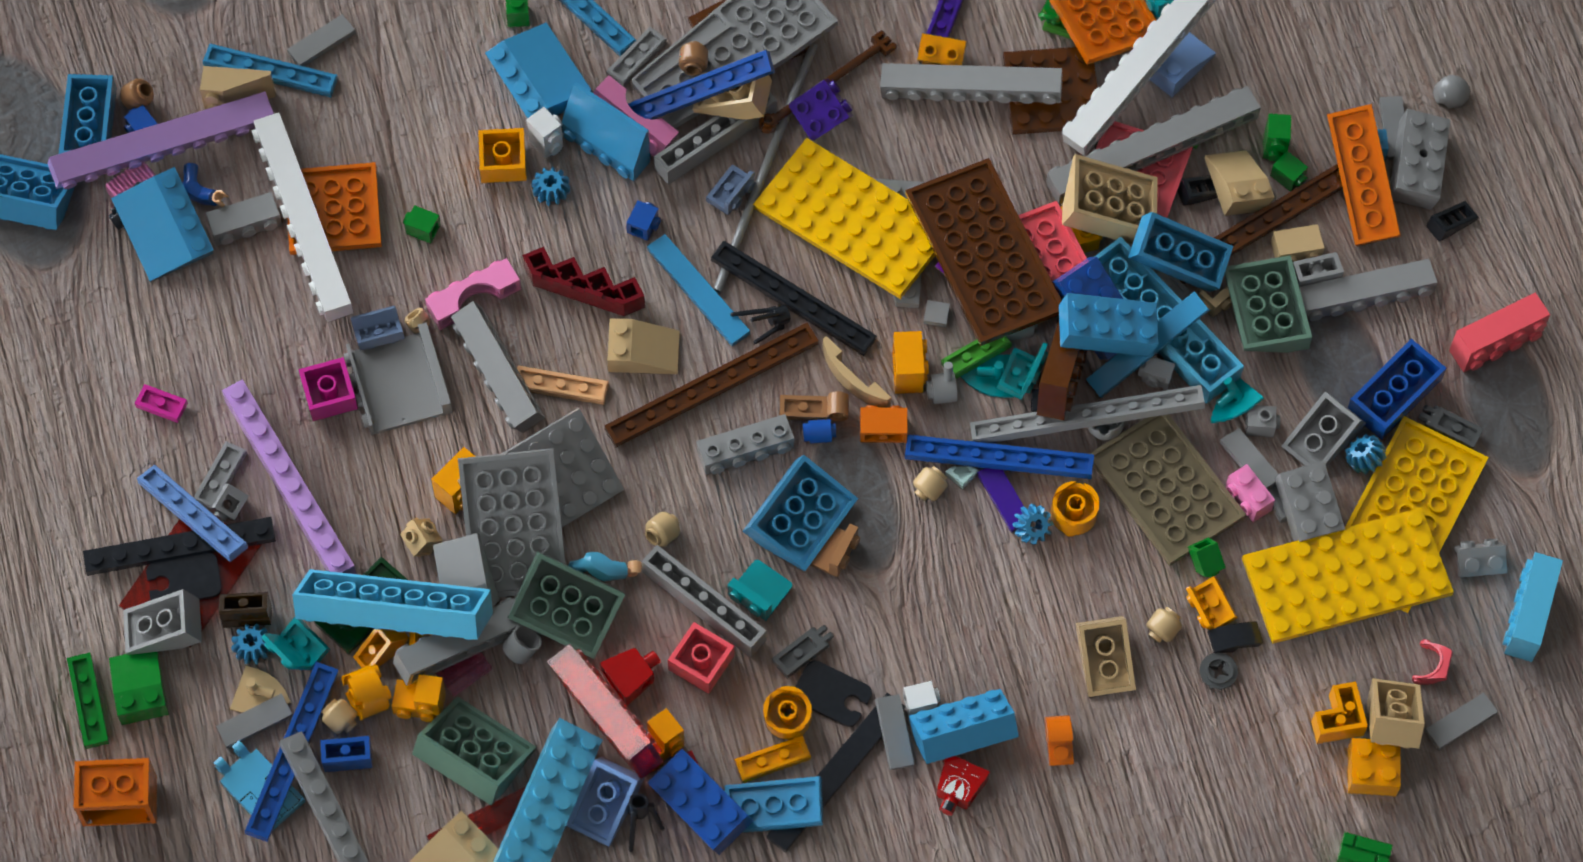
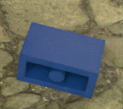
M369 736L320 740L321 762L324 772L373 768L372 744Z

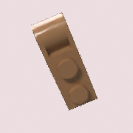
M831 392L828 396L780 395V415L786 414L787 420L831 419V421H844L848 419L849 395L845 392Z

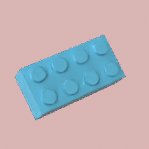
M1537 552L1534 553L1531 560L1527 559L1519 578L1521 582L1519 589H1517L1514 597V609L1511 610L1508 623L1510 625L1502 645H1506L1504 654L1529 662L1533 661L1542 643L1563 560Z

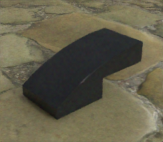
M1257 621L1226 625L1208 631L1213 653L1235 652L1238 648L1259 647L1263 644Z

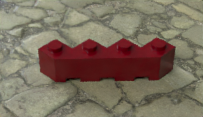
M544 247L523 255L524 268L532 285L621 316H627L645 308V296L635 277L613 285L605 267L583 275L575 257L553 265Z

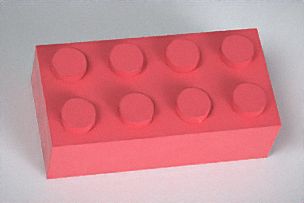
M1535 292L1457 330L1449 351L1463 373L1470 369L1475 371L1490 359L1495 361L1503 353L1509 350L1511 352L1516 351L1523 343L1529 340L1531 342L1538 340L1543 335L1542 332L1547 326L1546 323L1550 313Z

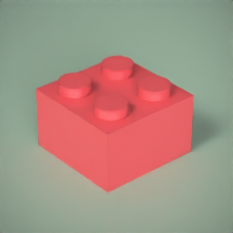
M693 622L669 657L668 670L709 694L733 659L734 645Z

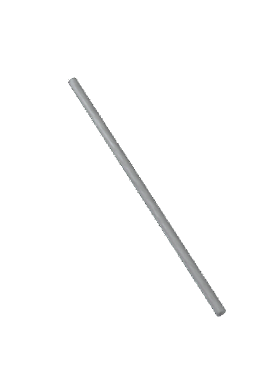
M814 43L809 45L810 47L805 53L785 106L799 96L818 47ZM792 113L780 120L756 178V184L751 191L731 245L737 249L740 247L755 208L753 203L760 196ZM721 268L713 288L718 294L722 293L729 272Z

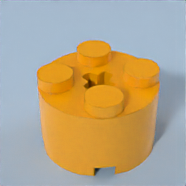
M1070 481L1062 484L1056 490L1050 510L1052 522L1058 530L1069 537L1088 532L1097 520L1099 496L1094 488L1086 483L1081 484L1076 483V481Z
M377 664L373 666L368 665L342 676L343 686L348 685L349 688L348 692L345 693L349 704L357 711V716L360 715V721L388 710V707H390L389 699L392 698L387 685H382L380 680L382 675Z
M792 686L780 687L772 692L764 702L763 714L765 724L769 732L776 737L787 740L804 735L812 722V706L808 697L800 689ZM787 709H791L792 714L789 717L784 716Z

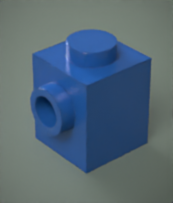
M144 105L130 110L124 116L126 122L124 128L127 133L157 124Z
M637 201L626 222L627 233L648 241L653 230L657 231L660 225L659 208H656L650 202Z

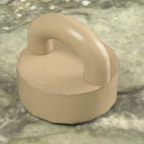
M417 308L406 316L404 322L413 333H419V329L416 327L423 322H427L429 327L430 318L423 308Z

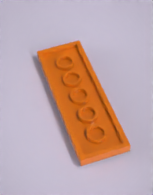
M1372 104L1327 114L1355 246L1400 237Z

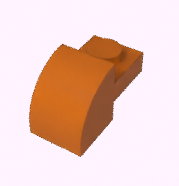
M1070 716L1044 717L1049 766L1074 764L1073 732Z

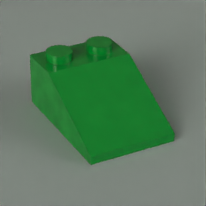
M158 652L124 654L109 658L113 695L117 716L121 725L169 715Z

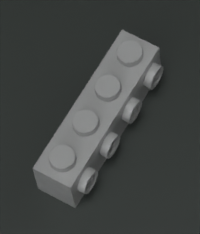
M786 414L698 440L696 441L697 453L705 475L710 473L719 474L726 468L733 466L735 468L741 467L752 460L761 461L775 453L784 454L794 448V436Z

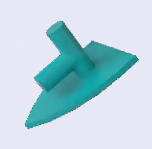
M997 355L961 376L970 387L980 393L993 397L1014 398V396L996 388L1010 355Z
M1228 377L1224 380L1227 390L1216 401L1211 423L1234 419L1252 409L1264 397L1241 378L1234 382L1231 377Z

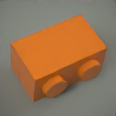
M876 405L861 407L860 442L907 443V408H902L898 405L889 406L888 408Z

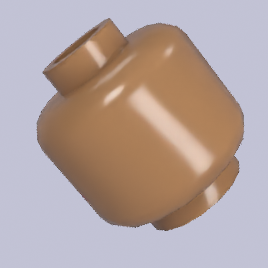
M691 41L680 48L679 67L687 75L696 76L707 69L709 54L706 46L697 41Z
M134 79L122 87L120 98L123 105L127 109L132 110L141 105L146 107L151 104L154 99V92L152 86L146 80Z

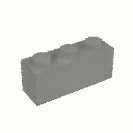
M272 192L206 212L216 246L221 244L228 245L234 240L243 237L250 238L256 233L265 230L272 231L282 225Z

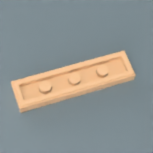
M517 366L518 371L532 393L601 405L605 404L609 381Z

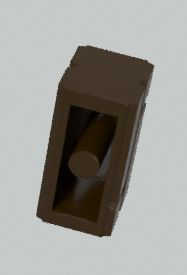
M268 592L220 594L219 616L223 628L245 627L246 624L249 626H254L255 624L259 626L271 625L272 604Z

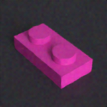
M144 384L134 404L136 408L178 423L188 402L187 399Z

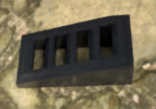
M1210 175L1184 178L1180 181L1178 194L1183 206L1218 198Z
M1463 201L1432 215L1426 226L1440 242L1475 222L1479 217L1469 204ZM1459 211H1461L1466 216V218H1464Z

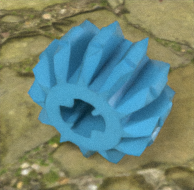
M554 167L551 168V171L543 168L542 174L536 172L535 180H532L531 183L534 197H538L540 203L546 200L548 206L553 201L558 205L560 203L559 199L566 200L567 193L570 191L569 178L564 176L562 169L555 172Z
M1365 434L1363 438L1357 437L1355 442H1349L1350 448L1345 450L1349 466L1357 473L1363 472L1365 475L1369 470L1375 472V468L1382 466V461L1386 459L1385 446L1375 435L1368 436Z
M1029 504L1028 509L1024 506L1021 507V515L1014 514L1019 520L1012 525L1018 528L1015 535L1021 537V541L1025 543L1030 541L1034 545L1037 544L1038 539L1042 542L1045 541V533L1048 535L1052 534L1048 527L1054 525V523L1048 520L1051 514L1047 511L1044 512L1045 508L1039 505L1036 507L1034 504ZM1032 521L1036 522L1034 527L1030 526Z
M246 624L244 631L237 628L238 636H233L231 639L232 643H234L231 649L232 652L236 653L237 660L244 659L247 665L251 660L258 664V658L260 657L266 660L267 655L265 652L271 651L265 647L266 642L262 639V636L268 633L267 629L263 628L260 630L258 624H255L252 629ZM254 642L255 645L250 647L249 643Z

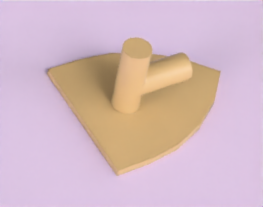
M246 666L230 710L243 713L281 693L287 705L291 702L286 690L278 680L267 672Z

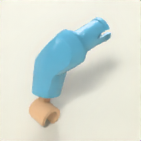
M588 552L584 558L570 561L568 565L582 573L588 571L592 576L604 582L625 579L627 575L635 577L641 572L642 568L641 561H628L627 567L625 562L612 561L599 552Z

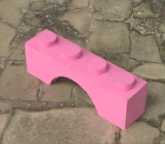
M609 75L593 92L649 130V146L652 156L669 147L679 133L663 118L651 120L636 114L626 101V88Z
M507 258L502 261L497 260L488 268L482 271H475L468 278L462 281H455L442 291L431 293L425 299L426 307L438 329L442 330L454 324L451 316L461 309L464 301L470 296L478 293H488L501 300L521 290L520 279Z

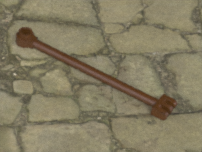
M881 30L871 37L873 45L825 79L829 78L830 81L834 80L836 82L879 51L886 57L897 48V45L894 42L889 44L891 42L890 37H885L886 33ZM789 104L776 113L764 114V117H760L759 129H762V132L766 134L773 133L779 121L792 113Z

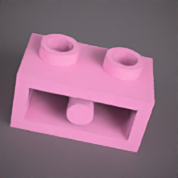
M1248 464L1228 476L1225 485L1226 489L1253 523L1272 511L1275 503L1274 497Z

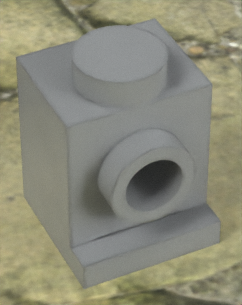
M1152 357L1146 364L1144 363L1140 367L1138 376L1142 377L1141 382H1145L1148 386L1161 387L1163 391L1168 390L1175 364Z
M224 484L211 509L215 511L214 515L224 522L227 519L230 521L235 520L249 496L231 484ZM225 500H228L231 504L229 509L223 506Z

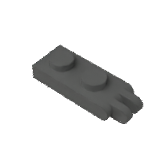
M1424 405L1423 412L1418 416L1421 421L1425 422L1426 427L1471 449L1475 447L1484 429L1440 406L1432 408Z
M825 625L819 629L813 627L772 658V662L788 679L830 646L828 642L834 635L829 632L822 636L828 630Z

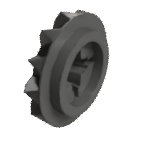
M1212 653L1201 662L1199 674L1201 675L1202 682L1206 683L1210 689L1222 690L1227 687L1230 688L1236 681L1238 667L1230 656L1223 653ZM1222 664V673L1225 675L1220 674L1215 679V672L1212 669L1217 670Z

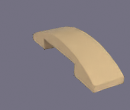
M825 336L822 348L824 357L836 379L850 393L870 405L888 408L891 404V396L876 382L867 387L841 362L842 350Z

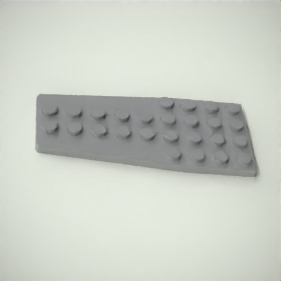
M726 0L632 78V85L643 98L700 76L701 73L696 76L687 75L679 67L680 48L691 41H697L708 49V66L704 72H710L764 50L770 52L775 69L838 25V20L820 0ZM690 105L659 118H663L671 126L677 128L700 113H694L692 110L693 105Z

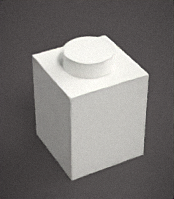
M932 681L903 688V699L908 716L922 710L937 708L938 702H941L938 688H933Z

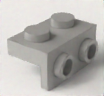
M1485 539L1484 543L1475 544V541L1460 542L1461 545L1454 546V551L1457 552L1459 577L1507 573L1506 545L1498 542V539Z

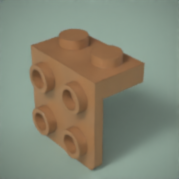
M849 524L846 531L837 527L810 566L838 578L841 570H845L849 563V555L852 549L855 550L859 544L858 527Z

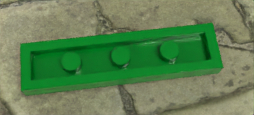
M85 653L67 658L84 747L89 749L109 744L91 653Z

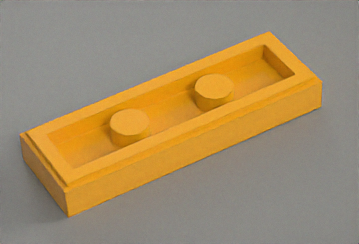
M802 735L736 758L735 764L742 782L745 783L811 760V755Z

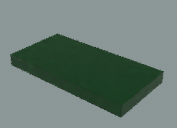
M380 557L363 574L366 576L408 580L383 557ZM314 621L315 625L348 655L374 630L371 627H353L345 624H329L327 622Z

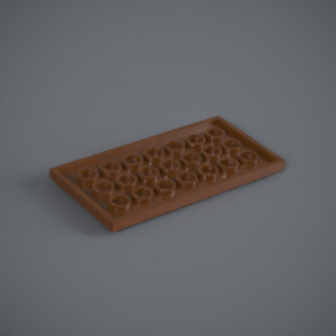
M989 158L905 190V195L980 346L1059 316V304L1062 300Z

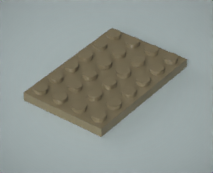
M1169 414L1145 418L1089 453L1094 454L1093 467L1169 567L1190 554L1188 546L1208 537L1213 539L1246 518V513Z

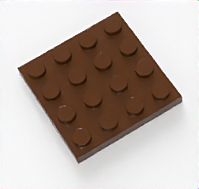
M1077 47L1003 52L1004 67L1062 68L1061 103L1045 104L1043 102H1032L1025 104L1022 102H1009L1013 135L1062 131L1068 121L1072 122L1077 116L1078 109L1090 101L1093 91L1098 87L1095 64L1087 65Z

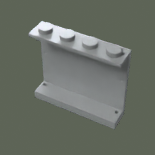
M427 322L418 325L419 333L405 336V339L395 343L376 346L373 349L361 351L357 349L353 351L350 345L346 344L348 353L343 354L346 366L352 367L353 373L349 374L353 387H358L359 393L355 394L359 408H364L365 414H361L365 428L369 427L371 435L453 413Z

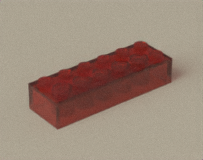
M569 644L547 661L560 682L640 780L664 762L659 755L662 750L656 744L655 739L648 730L642 727L638 718L628 710L624 701L620 697L618 698L610 684L604 681L599 671L593 664H590L580 648L575 650Z

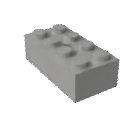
M1411 109L1405 111L1399 120L1390 182L1394 201L1430 210L1438 202L1441 195L1451 119Z

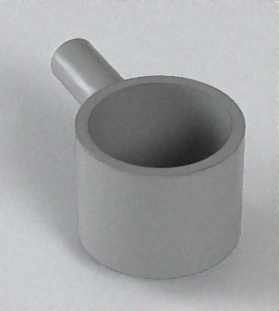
M951 362L944 363V373L931 374L930 380L926 381L927 397L932 399L933 404L957 402L956 379Z
M518 625L504 641L503 651L511 661L518 664L527 663L540 648L542 643L541 637L538 632L526 626Z

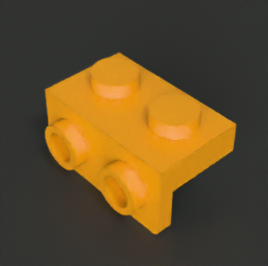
M1215 576L1194 588L1191 586L1186 588L1189 594L1186 598L1193 609L1196 607L1199 613L1197 619L1204 629L1210 630L1222 627L1238 618Z

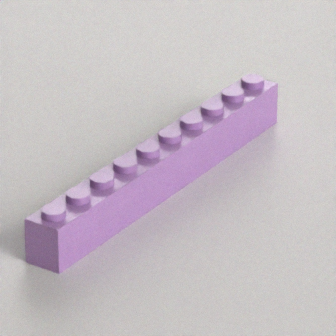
M262 92L51 156L47 164L56 188L63 187L64 189H69L84 180L87 183L95 181L100 175H115L120 172V169L126 167L135 169L140 167L142 162L149 160L152 163L162 160L163 156L172 154V156L180 155L188 148L200 149L211 141L219 143L227 140L228 136L234 134L236 136L249 133L250 129L255 128L254 120L274 113L266 92Z
M243 379L223 389L222 393L227 406L325 570L356 574L353 562Z

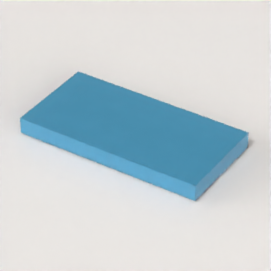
M820 776L725 785V792L754 820L742 833L824 825L822 778Z

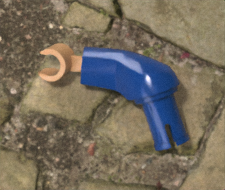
M195 163L184 164V179L182 183L190 200L203 205H219L224 207L225 204L221 199L224 197L228 198L229 196L222 190L216 191L201 186L197 179L198 165Z

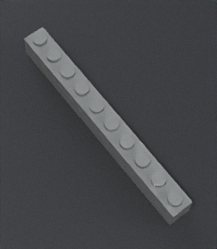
M1248 86L1242 89L1236 88L1226 96L1215 97L1203 106H1194L1189 112L1182 115L1176 114L1163 123H1155L1143 132H1134L1129 138L1122 141L1116 140L1103 149H1095L1085 157L1138 171L1257 119L1261 107ZM1072 160L1069 164L1062 167L1056 166L1047 173L1046 184L1059 205L1064 201Z

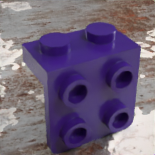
M829 78L824 79L789 104V108L811 140L818 139L840 123L853 117L851 113L853 110L847 99L843 100L841 98L839 86L834 80L830 81Z

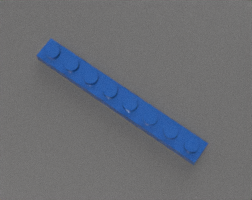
M768 50L758 52L630 102L628 105L639 116L654 120L775 73L770 52Z
M908 435L905 459L1092 479L1094 454Z
M319 662L315 663L284 738L302 731L309 744L339 669ZM281 747L278 750L245 829L246 835L268 842L295 778Z

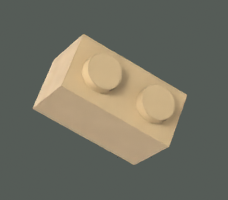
M1318 224L1273 231L1271 245L1275 258L1291 255L1292 262L1323 255L1324 245Z

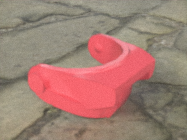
M1423 639L1420 641V646L1435 651L1440 656V662L1438 667L1428 675H1413V683L1430 685L1447 680L1453 655L1452 650Z

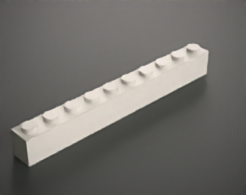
M1174 0L1171 4H1167L1163 8L1159 19L1150 23L1147 33L1143 38L1139 37L1135 41L1132 51L1121 58L1117 69L1108 73L1105 83L1101 88L1097 87L1093 91L1090 101L1078 109L1074 120L1066 123L1062 130L1064 142L1083 156H1086L1216 0Z
M280 113L254 120L255 129L251 130L255 143L260 142L262 148L258 150L262 162L267 161L269 167L265 168L270 181L274 180L276 184L273 187L277 200H282L283 205L280 206L283 218L289 219L290 224L287 225L290 237L296 238L297 243L294 244L297 256H302L304 259V263H301L305 277L310 275L312 282L308 284L312 296L317 295L319 301L315 303L319 315L324 314L326 321L329 322L353 314L351 301Z

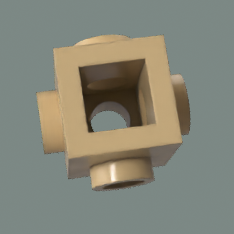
M429 518L410 520L400 534L406 547L414 557L430 555L434 551L433 545L443 541Z

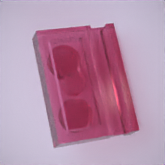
M480 652L435 674L438 677H443L445 687L448 688L452 696H455L491 671L492 666Z

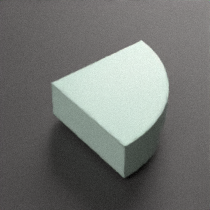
M953 466L945 472V475L963 489L977 476L978 470L971 466Z

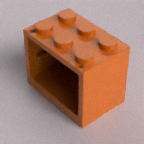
M150 759L75 761L74 810L82 826L157 823V775Z

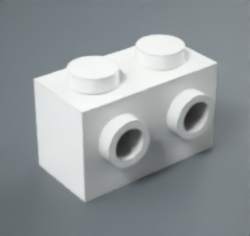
M543 107L526 119L529 142L547 159L551 155H556L562 149L563 133L562 122L555 114L552 116Z

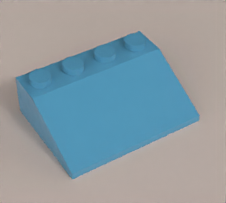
M547 23L507 38L485 53L527 118L543 107L552 116L554 114L556 116L560 115L566 109L575 82L593 92Z
M575 82L562 119L564 138L569 142L574 141L580 145L587 154L592 153L598 157L605 166L610 165L616 169L623 178L628 177L635 181L650 163L649 130Z
M0 154V219L57 230L65 217L75 186L69 189H64L63 187L57 189L48 164Z
M175 167L157 174L111 198L150 282L213 254L214 249Z
M802 455L793 462L744 528L743 532L761 547L802 571H806L858 498L808 457Z

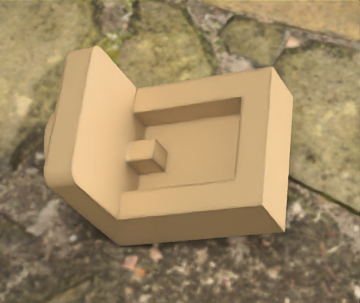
M1228 286L1213 299L1203 290L1199 293V297L1210 310L1207 313L1212 317L1216 316L1221 310L1226 311L1232 306Z

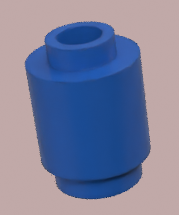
M831 419L808 420V423H803L804 442L810 441V444L832 442V438L836 437V424H831Z

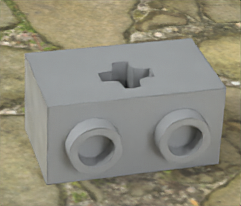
M1337 252L1293 262L1299 287L1342 278L1344 273Z

